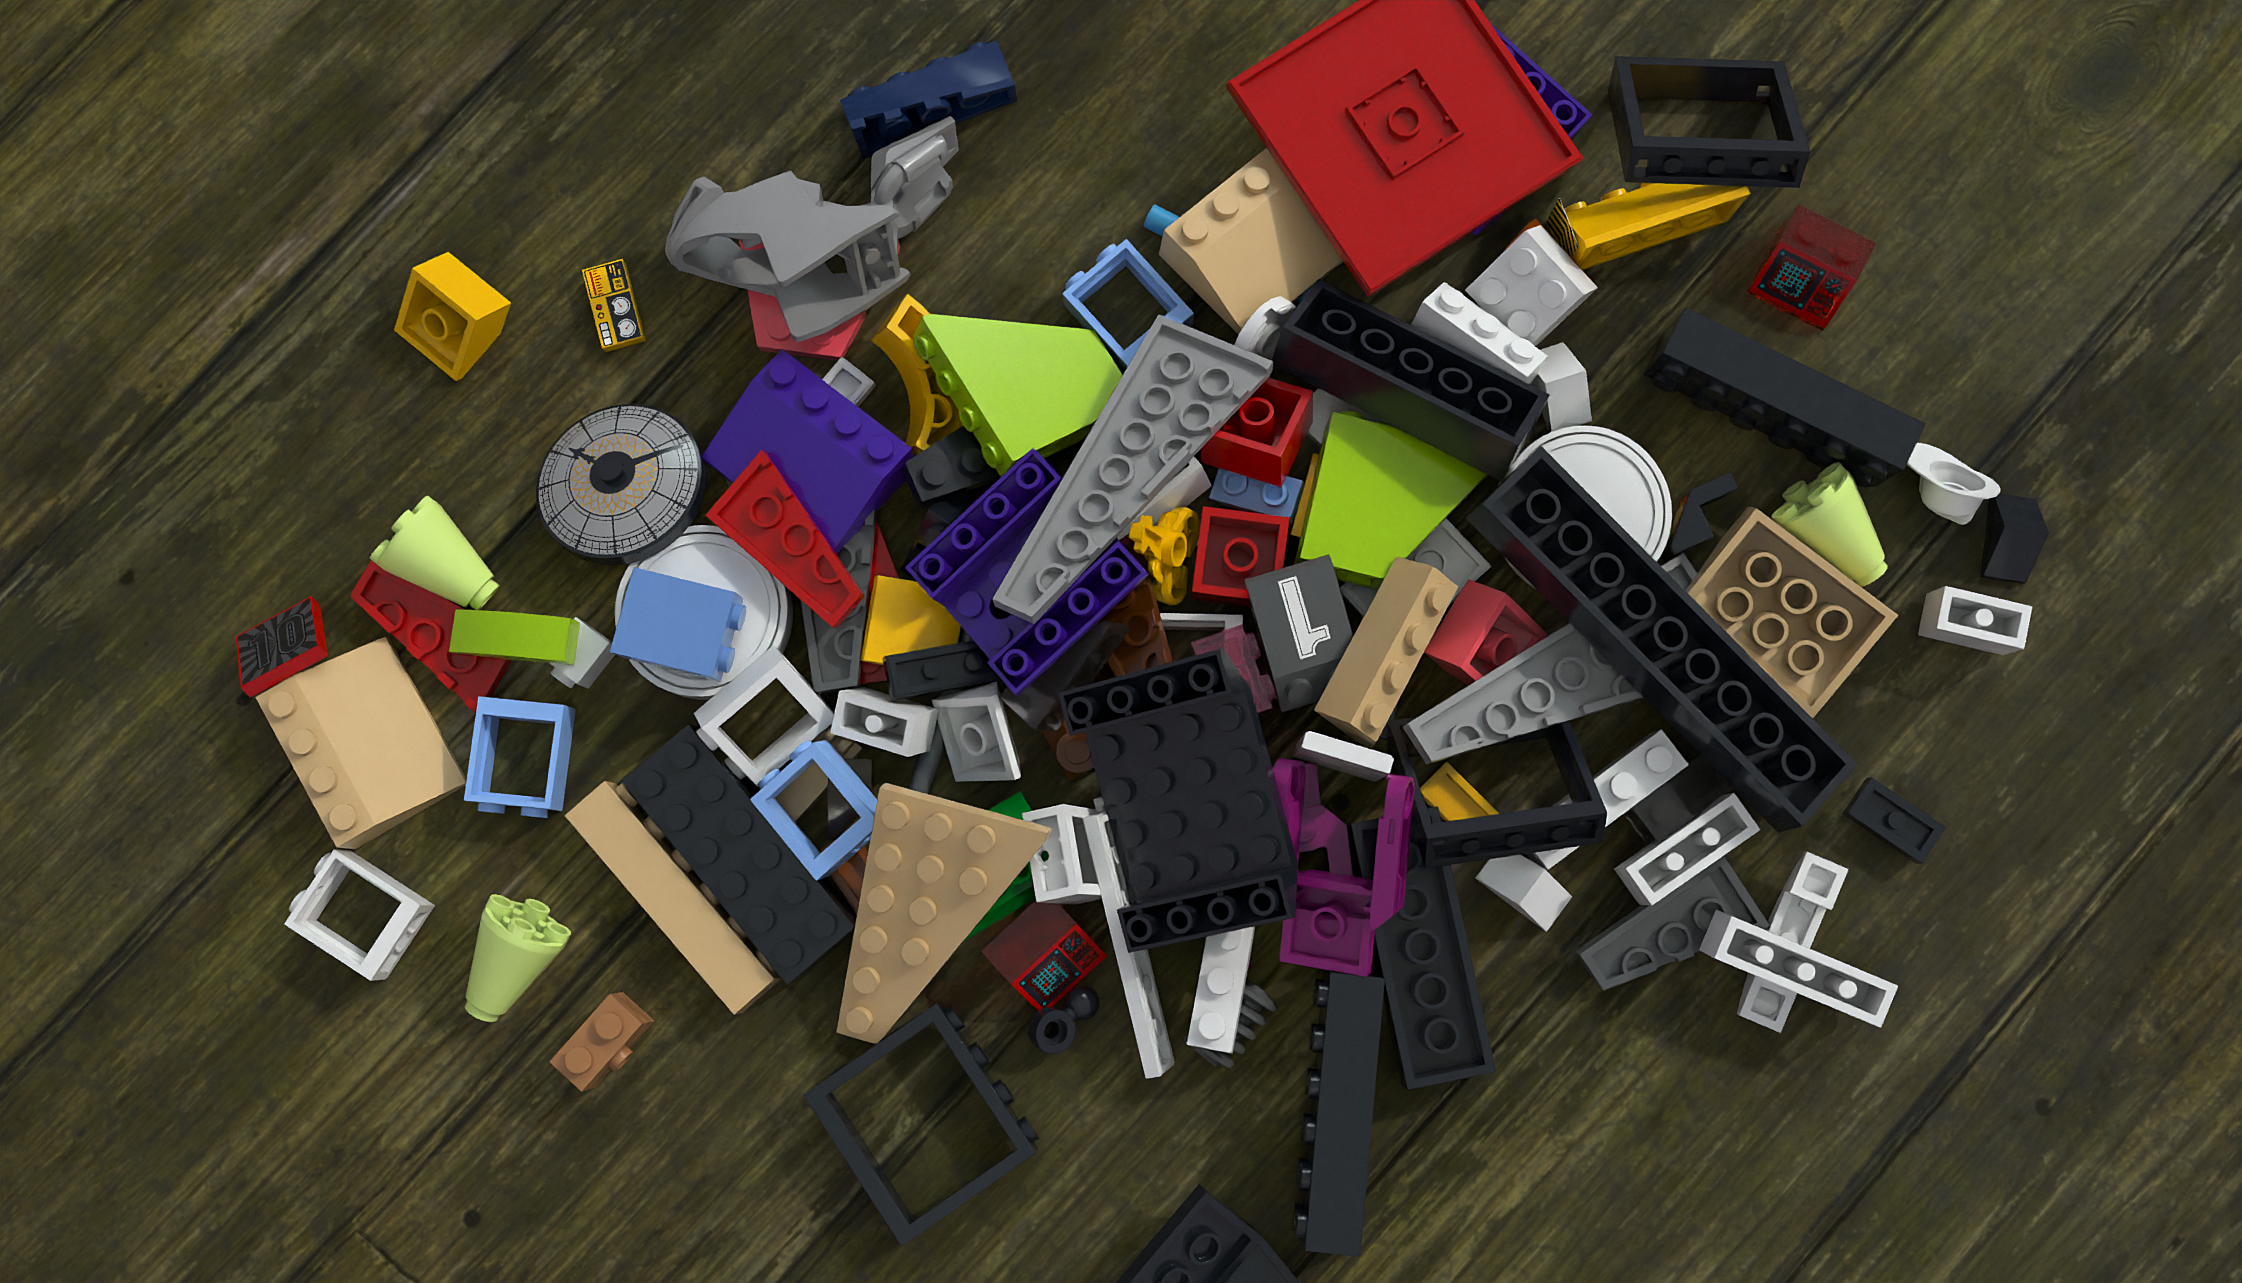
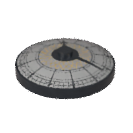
M622 404L595 411L578 420L563 432L545 456L539 470L536 485V502L540 518L551 536L565 550L590 563L623 565L651 557L675 542L690 526L701 507L707 482L706 464L702 458L701 448L682 422L661 409L642 404Z

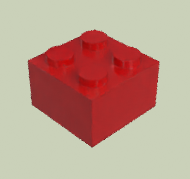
M1268 378L1201 448V462L1282 487L1313 423V391Z
M1203 506L1191 599L1251 607L1244 580L1283 568L1290 517Z

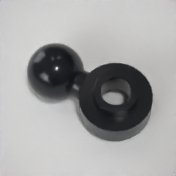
M1076 986L1068 992L1065 998V1007L1062 1010L1055 1007H1045L1037 1011L1032 1017L1028 1028L1031 1043L1036 1048L1049 1054H1058L1065 1051L1075 1037L1074 1022L1076 1020H1089L1098 1012L1100 1000L1096 991L1089 986ZM1049 1022H1051L1052 1028L1050 1032L1045 1035V1027Z

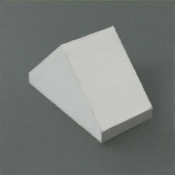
M1563 342L1541 349L1548 357L1532 382V386L1550 394L1542 410L1549 433L1565 427L1581 426L1590 423L1592 417L1586 370Z
M1522 855L1489 859L1475 877L1476 880L1545 932H1547L1572 898L1544 868Z

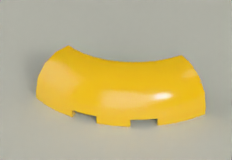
M907 294L891 311L871 341L888 355L904 381L910 404V426L905 443L912 448L914 457L962 427L963 424L955 403L950 396L945 395L941 391L937 383L936 373L928 360H923L915 348L913 335L921 317L930 313Z

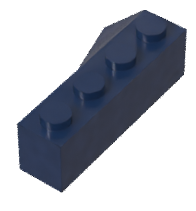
M996 40L988 44L986 42L975 43L969 46L964 53L951 58L939 57L927 63L925 68L912 73L906 71L896 73L889 77L887 82L875 87H859L851 91L848 97L840 101L864 160L891 143L899 141L951 116L955 120V124L1016 102L1017 96L1014 82Z

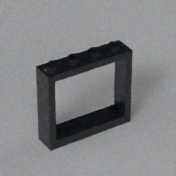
M1615 56L1608 96L1625 182L1800 188L1810 155V148L1784 61ZM1759 86H1769L1770 91L1763 92L1757 90ZM1637 98L1767 102L1777 140L1644 136ZM1639 160H1648L1646 167L1635 166L1638 165ZM1781 164L1785 165L1786 172L1780 171Z
M1417 717L1388 721L1387 753L1394 758L1392 764L1394 775L1408 776L1414 779L1415 794L1411 827L1425 869L1603 843L1607 810L1569 720L1489 746L1546 738L1572 804L1433 824L1431 823L1410 757L1421 755L1403 729V726Z
M942 1002L936 1003L804 1094L811 1108L901 1246H904L1029 1159L1038 1150L1035 1141L1039 1139V1136L1033 1129V1125L1026 1116L1021 1119L1017 1117L1010 1106L1015 1101L1010 1090L1002 1079L994 1082L985 1068L990 1064L988 1057L977 1042L971 1045L968 1043L960 1031L966 1027L961 1016H958L952 1005L945 1008ZM931 1023H934L1017 1149L915 1219L832 1092Z

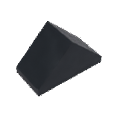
M2000 493L1996 497L1989 498L1980 577L2022 584L2027 582L2049 534L2036 499Z

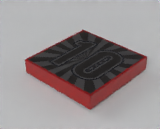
M312 596L236 636L241 689L249 697L263 692L328 656L321 607Z

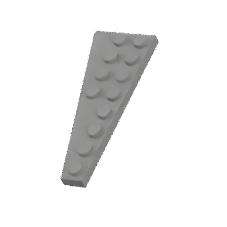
M1158 314L993 597L995 607L1035 624L1268 379L1273 371V361Z
M1684 553L1661 566L1685 591L1697 575V572ZM1569 623L1403 726V729L1426 765L1644 697Z

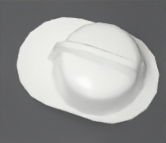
M1917 443L1907 463L1910 468L1921 475L1919 491L1922 502L1937 515L1961 525L1971 521L1984 499L1996 497L2001 491L1999 485L1993 479L1974 471L1952 455L1928 444Z

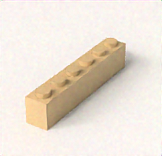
M604 781L570 810L565 817L734 1015L743 1013L776 984L781 977L748 939L735 920L719 905L720 902L704 882L701 884L691 872V866L678 850L673 851L663 839L665 834L650 816L645 818L635 805L639 802L623 783L618 786L616 783Z

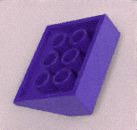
M783 349L752 379L702 455L706 464L730 483H733L761 450L767 452L836 554L865 524V519L873 510L877 511L903 484L906 478L902 471V466L906 461L913 458L910 446Z

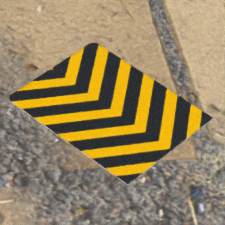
M1559 198L1547 219V223L1553 238L1572 258L1579 246Z

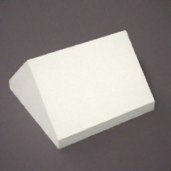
M997 681L932 700L933 707L939 709L937 720L955 782L1016 780L1021 777L1020 761Z

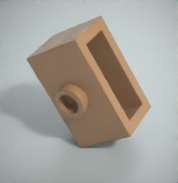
M624 992L609 994L549 1062L581 1092L596 1088L611 1070L614 1072L618 1071L633 1054L630 1048L651 1026L654 1020Z

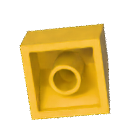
M447 252L412 268L394 331L451 378L458 381L465 376L501 334L511 302L452 254Z

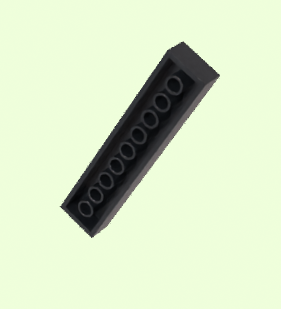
M1542 446L1524 459L1466 517L1778 833L1804 826L1858 765Z

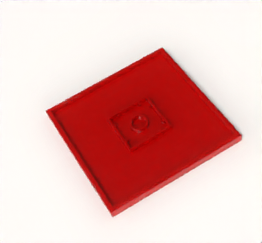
M1359 0L1231 79L1226 84V89L1368 298L1580 164L1583 160V156L1475 0Z

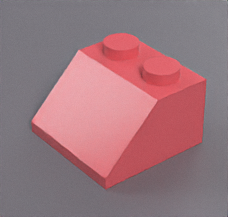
M1468 579L1437 631L1432 636L1424 653L1444 671L1469 686L1545 639L1548 634L1506 593Z

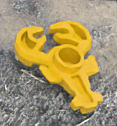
M1176 507L1171 511L1161 514L1157 526H1153L1152 516L1141 515L1140 522L1132 523L1129 531V538L1135 541L1133 549L1136 553L1143 554L1148 561V572L1154 578L1152 586L1156 600L1170 606L1182 602L1187 593L1188 568L1181 564L1185 557H1191L1199 539V517L1195 511L1187 507Z

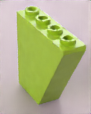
M927 314L921 317L913 335L914 345L919 356L923 360H928L936 373L937 383L941 391L951 397L959 410V417L963 426L969 432H973L981 445L985 461L990 467L997 470L1000 477L1032 448L1043 458H1046L1087 438L1123 376L1096 332L1090 329Z
M1353 411L1333 412L1325 426L1294 565L1329 554L1337 580L1377 590L1381 586L1395 558L1407 559L1488 474L1386 422L1380 424L1364 420L1363 415Z

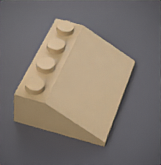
M1267 148L1168 226L1163 232L1159 255L1238 335L1248 319L1260 306L1271 298L1282 296L1291 303H1294L1309 291L1318 279L1322 280L1343 262Z
M1747 506L1722 537L1686 589V592L1812 718L1815 717L1898 617L1895 612L1760 510Z
M383 637L297 673L255 697L337 848L357 849L466 785L467 779L388 637Z

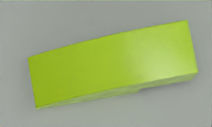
M456 609L449 652L574 666L580 622L572 618Z

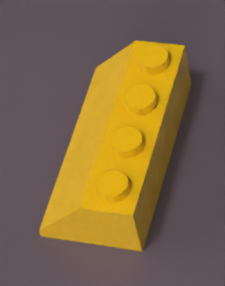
M1642 183L1640 185L1641 188L1627 193L1624 188L1605 194L1600 202L1588 206L1584 201L1572 204L1564 208L1579 246L1572 259L1584 270L1725 223L1750 195L1747 186Z

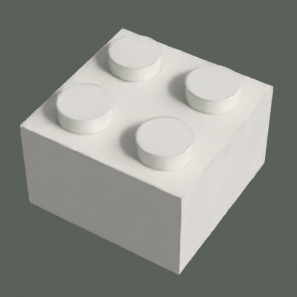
M1539 225L1525 230L1465 290L1483 310L1495 316L1519 337L1530 341L1536 346L1598 287L1548 232Z

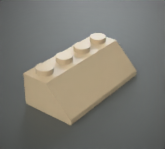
M1396 557L1314 711L1365 748L1372 749L1458 586L1434 566Z

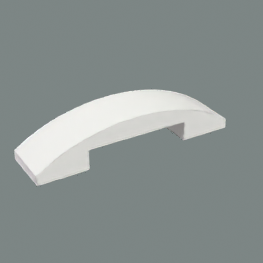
M1804 851L1768 919L1770 927L1764 930L1810 948L1826 909L1832 910L1848 869ZM1748 972L1737 1014L1781 1033L1797 993Z

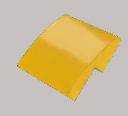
M879 575L875 576L860 661L884 666L882 660L884 656L956 644L959 640L961 625L942 604L933 600L918 582Z

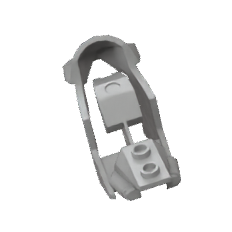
M951 116L876 151L871 160V202L860 206H844L823 201L820 184L797 179L791 170L739 191L726 193L723 192L719 185L704 176L697 178L689 186L674 213L672 227L666 239V256L670 263L679 271L774 296L778 300L792 339L796 342L824 334L870 308L904 284L910 277V272L907 269L900 268L898 239L908 235L911 231L915 232L951 194L953 189L952 179L943 166L959 151L955 120ZM730 238L741 239L744 249L763 243L764 248L742 250ZM837 254L844 258L847 272L832 274L825 261Z

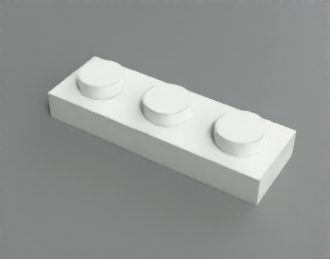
M1255 926L1206 937L1187 1045L1233 1054Z

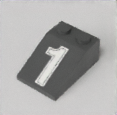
M1329 554L1244 580L1269 685L1281 712L1320 700L1353 638Z

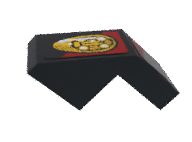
M1731 473L1692 489L1680 499L1671 524L1669 538L1662 552L1664 561L1698 547L1714 537L1701 508L1728 496L1738 489Z

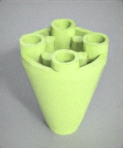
M1840 462L1833 463L1825 468L1818 475V478L1809 484H1806L1803 480L1799 481L1783 493L1782 496L1786 502L1771 516L1775 523L1860 587L1874 582L1884 574L1888 567L1883 561L1885 554L1856 482Z
M428 495L418 503L412 512L408 509L400 516L391 528L396 534L390 541L384 540L369 558L386 572L465 608L470 605L474 610H480L500 587V585L492 580L494 575L441 505Z
M497 894L489 897L482 912L466 992L467 1002L465 1009L469 1014L483 1021H497L499 1016L505 1014L562 952L571 935V931L548 916L550 908L547 905L534 899H526L523 904L511 901Z

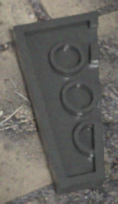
M875 510L865 519V524L837 553V556L865 595L864 598L837 629L831 627L801 600L813 688L817 695L860 688L862 670L860 658L866 629L877 520Z
M1722 856L1654 905L1639 906L1577 949L1575 953L1597 986L1602 990H1606L1656 971L1657 967L1673 961L1680 962L1695 956L1694 953L1700 951L1699 949L1716 910L1762 929H1766L1770 925L1726 858Z

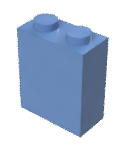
M633 567L610 652L622 658L721 682L723 672L729 673L733 665L735 648L731 647L735 630L740 631L745 621L746 606L742 605L744 598L733 591Z

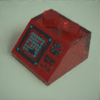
M1798 205L1783 221L1747 293L1823 331L1858 280L1876 243Z
M1036 901L981 950L1006 980L1038 1011L1045 1007H1053L1108 956L1061 904L1037 903Z

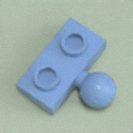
M1219 468L1209 499L1212 503L1244 512L1290 517L1289 524L1292 525L1303 492L1304 482L1287 476L1282 487H1278Z

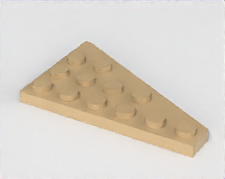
M883 784L879 788L836 1033L878 1044L1047 841L1052 828L896 785Z

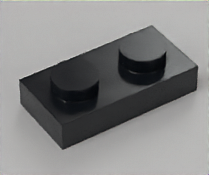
M1872 777L1864 780L1843 812L1846 817L1916 864H1923L1946 829L1945 826Z

